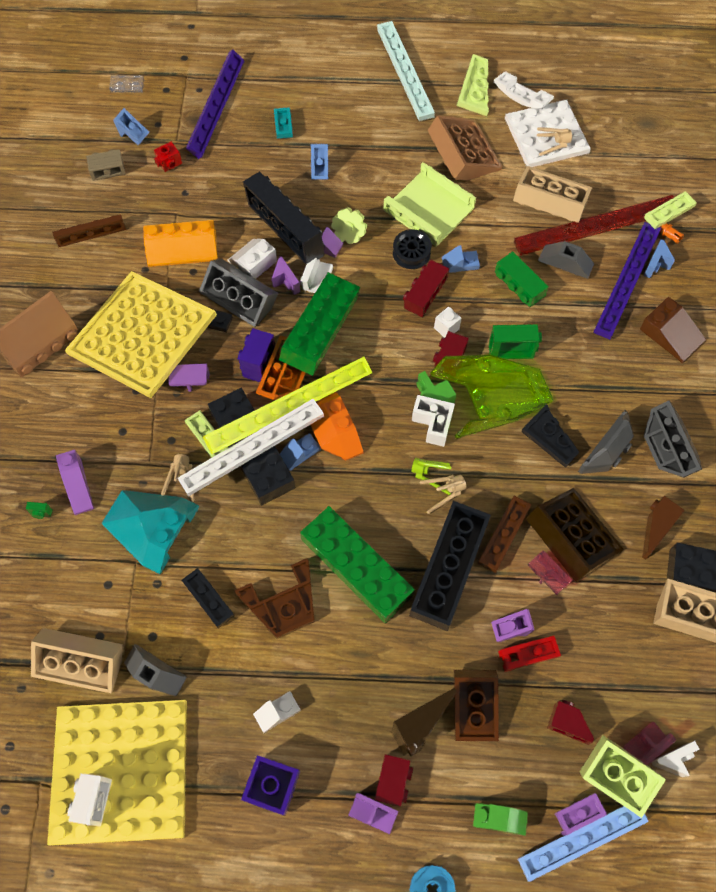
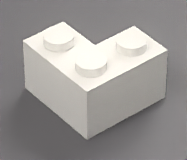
M417 395L412 421L429 425L426 442L444 447L455 404Z

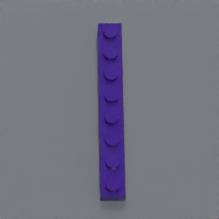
M234 50L228 53L186 146V149L198 159L205 152L245 61Z
M644 222L593 333L609 340L611 339L660 232V227L654 229L649 223Z

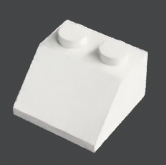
M252 239L231 256L228 262L256 279L277 262L276 249L264 239Z
M80 773V777L76 779L74 784V801L70 803L68 808L69 822L101 826L112 779Z

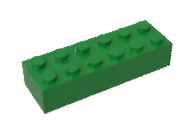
M328 272L284 342L279 360L313 376L357 301L360 287Z
M330 506L300 532L301 540L384 623L414 596L415 589Z

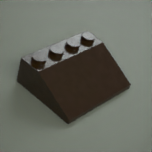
M574 488L537 506L526 518L575 582L585 578L624 550Z
M455 688L394 721L391 733L403 756L409 754L411 757L421 751L426 739L457 692Z

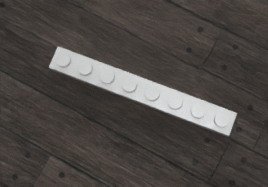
M311 399L178 477V480L187 495L190 496L324 417V413L315 400Z

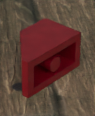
M567 700L558 701L554 704L547 729L587 745L593 743L594 737L580 709L575 708L574 704Z

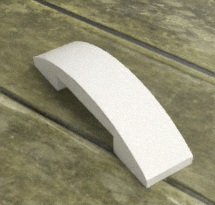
M507 72L494 79V83L502 92L524 106L543 108L554 99L553 95L543 90L536 93L518 84L517 77Z

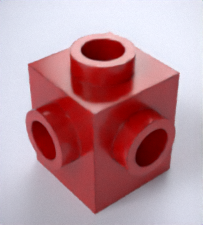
M172 141L154 149L156 156L154 161L158 167L161 166L164 172L182 164L180 152Z

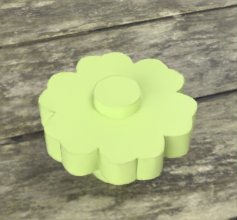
M347 207L338 211V215L333 217L331 227L335 230L334 234L342 242L346 240L348 244L357 243L366 234L367 224L363 222L364 215L359 210L352 211L351 208Z

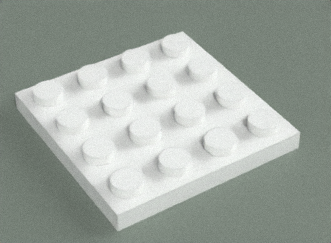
M567 100L550 103L543 108H529L505 115L507 125L526 166L535 167L590 153L591 148ZM537 128L570 129L572 141L567 143L565 148L539 156V153L560 144L556 143L555 137H537L538 133H555L538 131Z

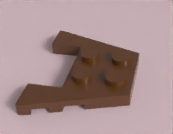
M308 558L291 565L298 585L265 600L259 601L252 583L234 590L241 601L276 639L315 622Z

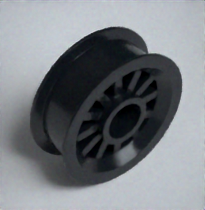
M415 229L399 233L393 242V258L395 262L406 269H419L426 265L431 256L432 244L430 238L424 232Z

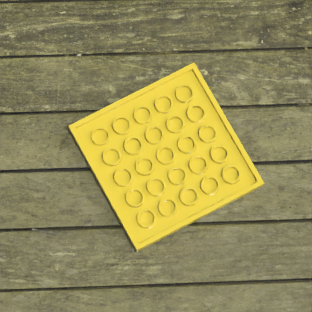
M131 271L65 351L75 359L152 398L217 314L215 310Z
M186 700L57 707L47 845L184 838ZM80 773L112 779L101 826L69 822L68 808L70 803L74 801V784L76 779L80 777Z

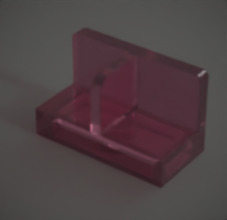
M544 550L528 564L541 579L539 583H545L556 595L572 582V579Z
M651 722L622 748L648 766L671 746L676 739L671 733L665 735L655 722Z

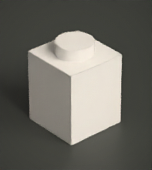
M448 306L436 316L434 329L443 337H446L448 331L455 333L460 329L461 317Z

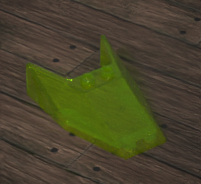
M493 355L445 356L430 372L433 377L466 386L479 419L470 420L455 434L456 439L516 422L554 401L539 368Z

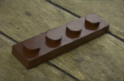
M119 214L54 231L53 236L58 247H63L126 230L122 215Z
M513 496L478 562L479 565L494 573L497 572L532 504Z

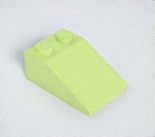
M604 735L580 770L583 779L641 818L666 780Z

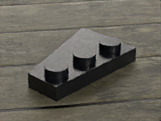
M547 404L521 431L565 468L579 454L578 449L567 433H564L560 427L557 418H554Z

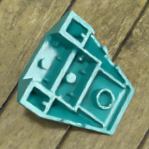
M122 490L104 518L102 525L143 567L161 574L170 559L168 551L185 521L190 523L200 506L183 497Z

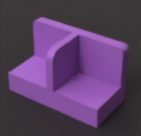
M207 364L177 365L169 375V386H187L188 391L192 392V386L206 385L207 379H209Z
M357 793L348 816L390 834L399 811Z
M596 793L555 813L563 829L560 831L562 836L569 835L607 815Z

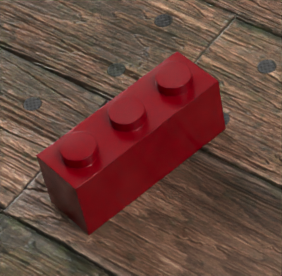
M430 260L427 265L422 267L421 275L419 278L416 277L414 279L411 290H407L403 297L404 309L420 317L424 316L449 275V268L433 260Z

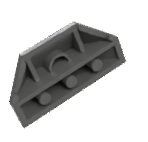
M666 401L652 408L644 432V438L658 469L683 478L702 470L698 452L671 401Z
M626 410L622 412L584 461L578 471L580 474L606 472L612 466L616 468L622 459L620 457L621 453L624 452L626 454L633 444L630 441L634 436Z

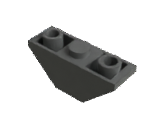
M566 241L545 245L538 259L540 262L588 279L594 266L593 261L582 247Z
M134 644L124 662L133 678L150 689L173 696L178 695L187 679V676L137 644Z

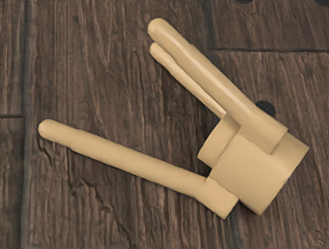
M537 128L538 131L555 132L538 133L537 137H555L556 143L560 144L539 153V156L565 148L567 143L572 141L570 129Z
M182 454L174 456V461L171 463L161 495H165L173 472H175L174 481L176 482L178 481L179 474H185L186 471L192 470L188 456ZM194 494L190 495L191 502H194Z
M451 475L420 481V484L447 481L445 485L437 487L436 490L448 489L450 493L453 492L427 510V514L435 511L452 498L461 495V491L466 489V482L462 475L455 477Z

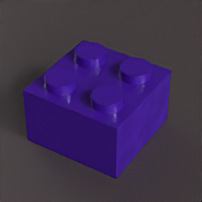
M252 328L250 335L247 334L245 338V346L243 350L239 351L237 359L240 363L243 377L260 382L275 348L273 334Z
M257 755L241 800L286 816L300 771Z

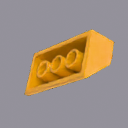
M214 220L143 226L148 267L210 262L211 260L218 259L217 234Z

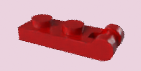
M555 636L498 651L499 657L504 662V665H502L504 672L561 656ZM516 654L518 661L512 662L510 655Z

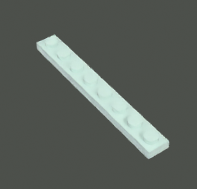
M393 22L378 24V33L418 120L423 121L434 118L435 112Z

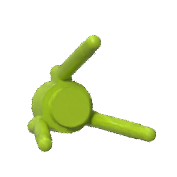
M415 457L411 472L416 473L415 478L427 480L428 478L423 476V474H428L429 467L449 470L452 467L450 463L429 461ZM429 483L435 488L440 487L437 483ZM447 489L441 490L442 492L451 495V493Z

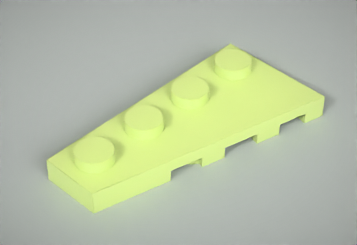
M473 54L456 105L487 116L489 112L487 95L488 59Z

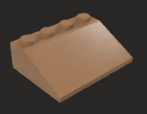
M437 115L427 130L454 180L467 181L503 168L475 119Z
M50 291L0 328V353L22 378L40 363L45 362L53 353L59 351L69 341L74 340L80 332L54 293Z

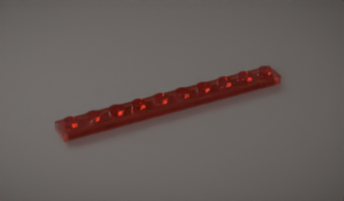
M670 195L579 220V223L571 222L514 238V244L521 256L543 250L545 245L563 241L572 242L646 221L644 218L646 213L673 199L674 196Z

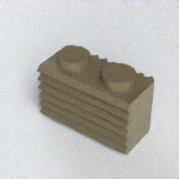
M111 149L108 152L92 153L86 156L88 170L93 181L126 174L120 149Z

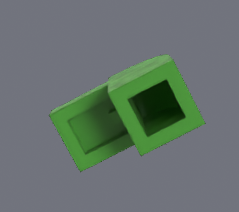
M425 371L418 374V382L416 384L421 392L420 396L455 403L456 393L448 380L434 386Z
M476 803L473 827L526 836L528 812L505 806Z

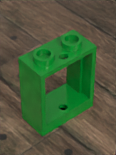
M538 324L493 325L488 343L490 360L533 359L535 352H538L539 343L542 341V333L538 331Z

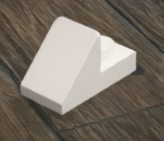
M289 691L273 702L269 700L253 715L263 733L297 714L301 709Z
M693 741L651 761V763L655 767L680 777H687L689 773L683 762L695 757L693 752L699 750V747Z

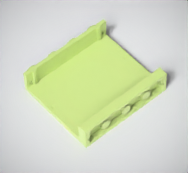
M422 162L420 173L394 199L390 196L384 199L383 211L409 229L424 232L430 238L431 244L437 247L474 209L476 197L462 189L458 184L447 179L445 175L438 173L431 166Z

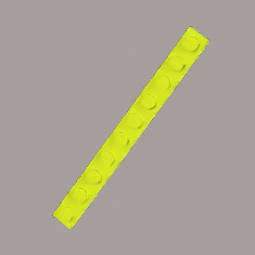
M362 357L203 436V439L211 454H214L259 431L311 399H314L316 402L366 377L372 371L365 357Z

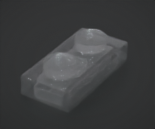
M111 75L110 92L143 93L144 78L137 75Z

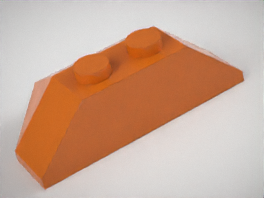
M279 336L256 394L277 400L300 388L305 372L279 360L281 348L288 337Z
M334 392L316 401L324 413V417L310 424L320 448L344 460L364 454L356 427L341 396Z

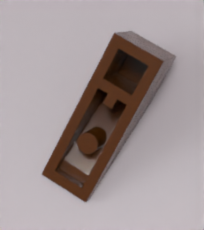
M666 496L660 501L656 499L649 508L652 512L647 519L642 558L645 560L651 555L684 512V509Z

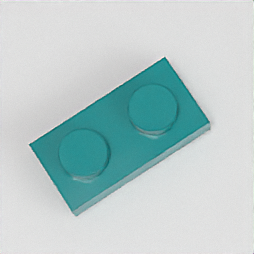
M290 107L274 109L277 139L293 137Z

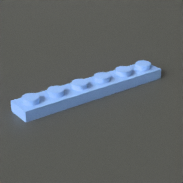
M622 806L569 835H564L517 860L527 881L530 882L649 821L645 814L641 818L625 806Z

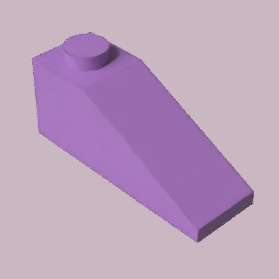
M75 450L56 455L59 471L74 515L93 510L94 506L86 475L78 453Z

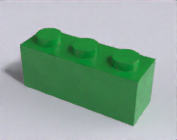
M513 251L497 262L495 268L496 276L502 279L508 288L519 296L523 303L531 307L546 296L549 286Z

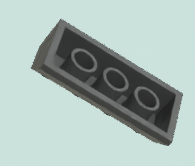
M224 259L210 261L199 290L201 294L254 327H257L269 313L278 295L276 291Z

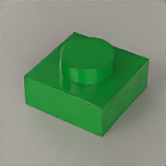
M27 502L26 510L34 518L43 519L52 515L53 510L47 503Z

